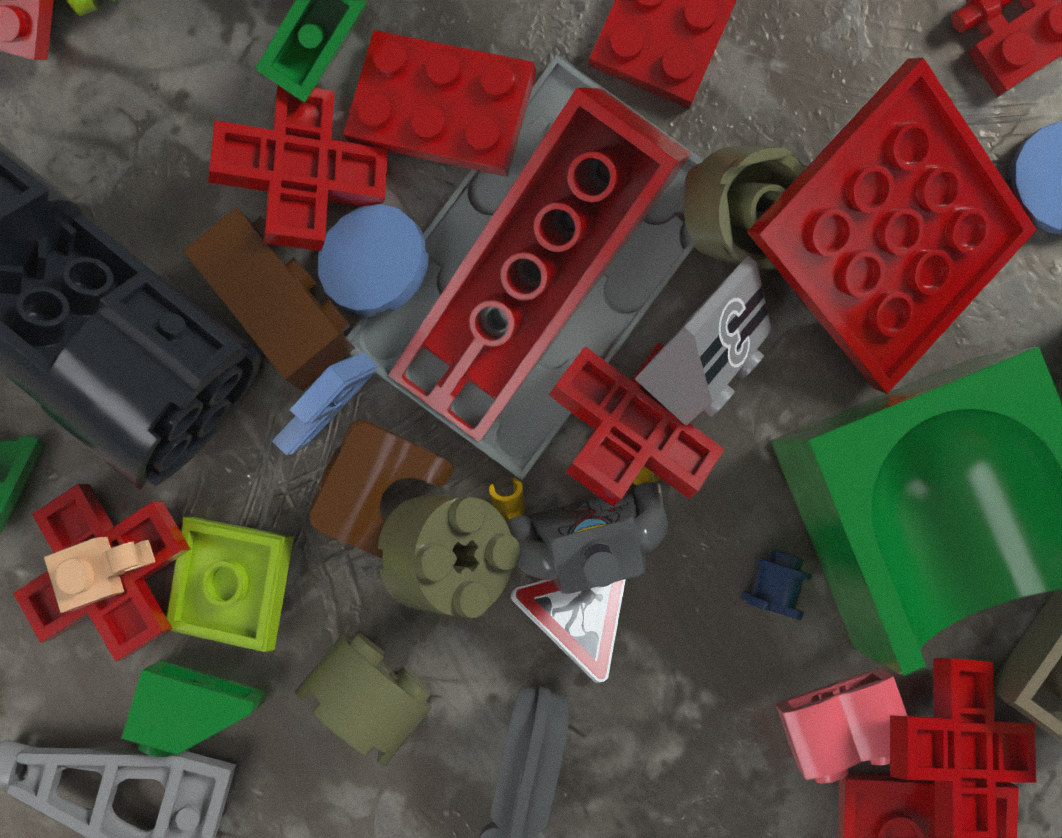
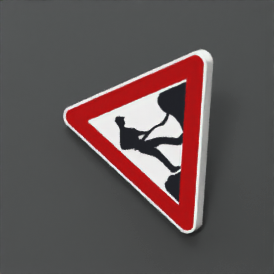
M552 580L538 581L517 587L512 591V601L594 682L601 683L607 680L625 580L614 582L607 587H594L571 594H562Z

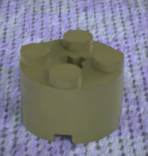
M754 146L725 147L710 154L701 163L694 165L688 171L685 178L686 192L684 198L685 223L694 247L699 252L715 259L740 264L747 256H750L757 263L758 268H776L747 231L808 165H803L794 156L795 153L787 149Z
M427 495L404 501L393 510L385 521L378 543V549L383 550L384 569L379 568L381 580L389 594L404 606L453 617L477 618L482 616L487 608L504 591L512 568L517 565L520 559L521 550L517 539L511 536L503 516L488 502L476 497Z
M359 630L353 638L341 634L295 690L296 695L303 701L310 692L319 702L312 713L325 726L364 756L373 747L379 750L377 763L386 766L432 707L427 701L431 695L428 691L429 686L405 666L396 674L382 662V659L385 657L383 655L385 650Z

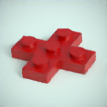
M277 85L272 130L214 120L208 183L267 192L264 244L322 251L325 243L328 201L357 206L384 203L388 149L331 140L335 91L315 88L304 103Z
M659 342L649 353L631 380L584 346L548 395L595 430L565 472L612 507L623 498L643 466L690 499L700 490L725 450L690 423L687 425L683 424L635 380L636 376L664 346Z
M78 483L32 514L53 553L98 537H108L111 548L128 542L136 544L149 540L156 561L150 565L119 575L124 589L123 593L73 611L60 612L48 571L14 592V597L40 643L55 639L89 616L114 661L117 662L127 659L173 629L145 579L191 550L163 501H152L116 526H113L90 484Z
M933 658L934 717L890 715V777L906 780H934L935 838H997L996 782L1037 783L1035 724L994 721L993 662Z

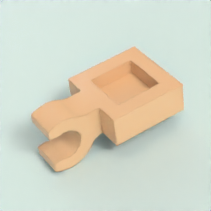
M108 537L93 538L44 557L61 613L73 611L123 593L124 589L119 575L156 562L149 540L136 544L128 542L111 548Z

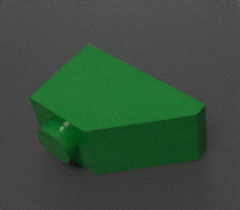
M295 0L256 65L255 70L305 103L344 47L370 3L366 0Z
M160 660L141 670L121 739L139 743L138 749L151 756L168 757L171 754L178 755L252 714L264 703L267 691Z

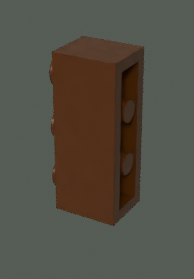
M236 207L185 248L183 252L287 382L304 391L329 366L338 363L355 349L354 345L343 333L351 325L329 299L320 305L309 290L316 285V282L296 258H292L286 263L275 250L279 245L263 243L265 220L260 216L252 222Z

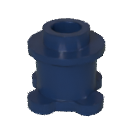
M770 549L768 559L756 557L755 563L760 564L752 592L743 590L740 599L747 601V604L802 620L804 611L796 609L804 579L810 580L812 574L801 570L804 562L803 559Z

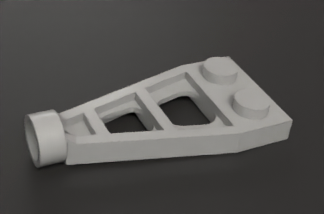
M4 740L0 743V789L6 790L11 796L87 838H216L236 764L187 751L178 755L171 754L168 757H156L145 754L139 749L36 748L10 740ZM28 768L27 776L24 778L23 776ZM74 768L96 771L101 774L102 781L93 808L83 807L62 798L58 794L57 789L63 769ZM126 779H154L163 785L165 793L156 825L153 829L140 830L120 819L115 814L112 804L120 782Z

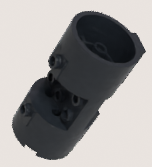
M0 143V372L41 404L42 410L136 488L141 490L147 481L155 487L188 463L218 432L214 427L227 412L230 402L234 405H239L249 390L260 367L261 355L249 343L165 276L157 275L82 214L77 204Z

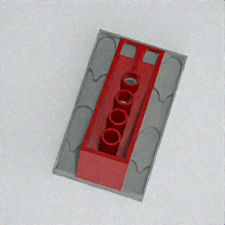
M556 55L532 87L508 177L473 169L470 170L423 234L425 237V251L429 254L428 270L420 289L405 305L394 311L387 309L383 312H378L379 316H362L347 336L355 347L350 354L355 356L365 352L378 365L375 373L519 479L523 480L571 414L569 410L548 396L553 387L584 346L609 363L694 247L684 217L685 178L688 171L694 165L701 163L703 159L670 137L561 56Z

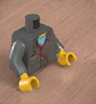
M644 466L633 481V484L637 485L634 491L632 488L628 489L623 498L614 507L600 497L526 516L524 515L526 507L523 486L519 479L512 478L514 494L510 496L498 495L493 484L489 487L492 506L503 516L511 536L515 537L519 542L521 551L520 559L517 563L518 567L527 575L544 580H552L562 594H571L594 587H607L614 582L640 576L646 572V555L652 553L668 533V519L662 487L656 483L660 478Z

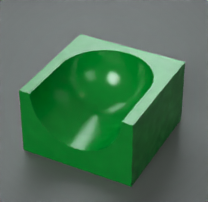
M1039 346L971 358L890 391L888 394L885 393L770 440L854 649L902 676L926 667L921 653L922 647L933 636L953 623L1004 602L1062 589V402Z

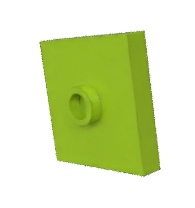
M183 517L181 533L191 550L175 561L166 618L173 628L170 631L262 652L275 650L294 536L197 517Z

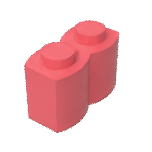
M884 669L858 674L829 687L811 690L775 704L797 769L805 780L815 779L817 783L821 784L832 783L845 778L849 774L848 768L862 761L869 760L872 765L890 764V715L907 716L894 676Z

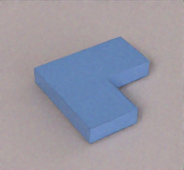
M362 352L329 366L291 407L290 411L295 415L294 418L272 442L286 455H292L309 445L377 371L376 367L378 365L365 352Z

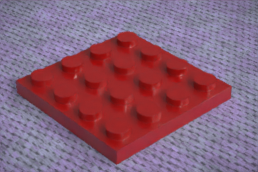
M908 58L756 221L747 233L873 389L888 394L1037 229L924 58Z

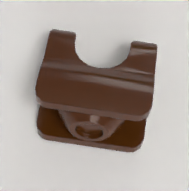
M357 420L349 426L340 446L333 452L319 481V489L310 508L309 518L311 525L325 535L383 559V550L378 549L380 532L386 520H384L380 513V502L388 486L404 478H415L431 485L444 486L447 484L454 466L442 456L368 420Z

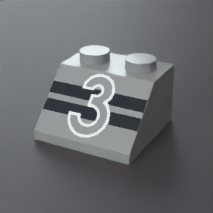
M747 256L696 309L635 378L640 385L685 425L689 424L702 411H705L710 417L716 414L735 392L728 385L732 378L736 376L740 381L743 380L764 357L757 348L770 334L772 328L758 265L750 256Z

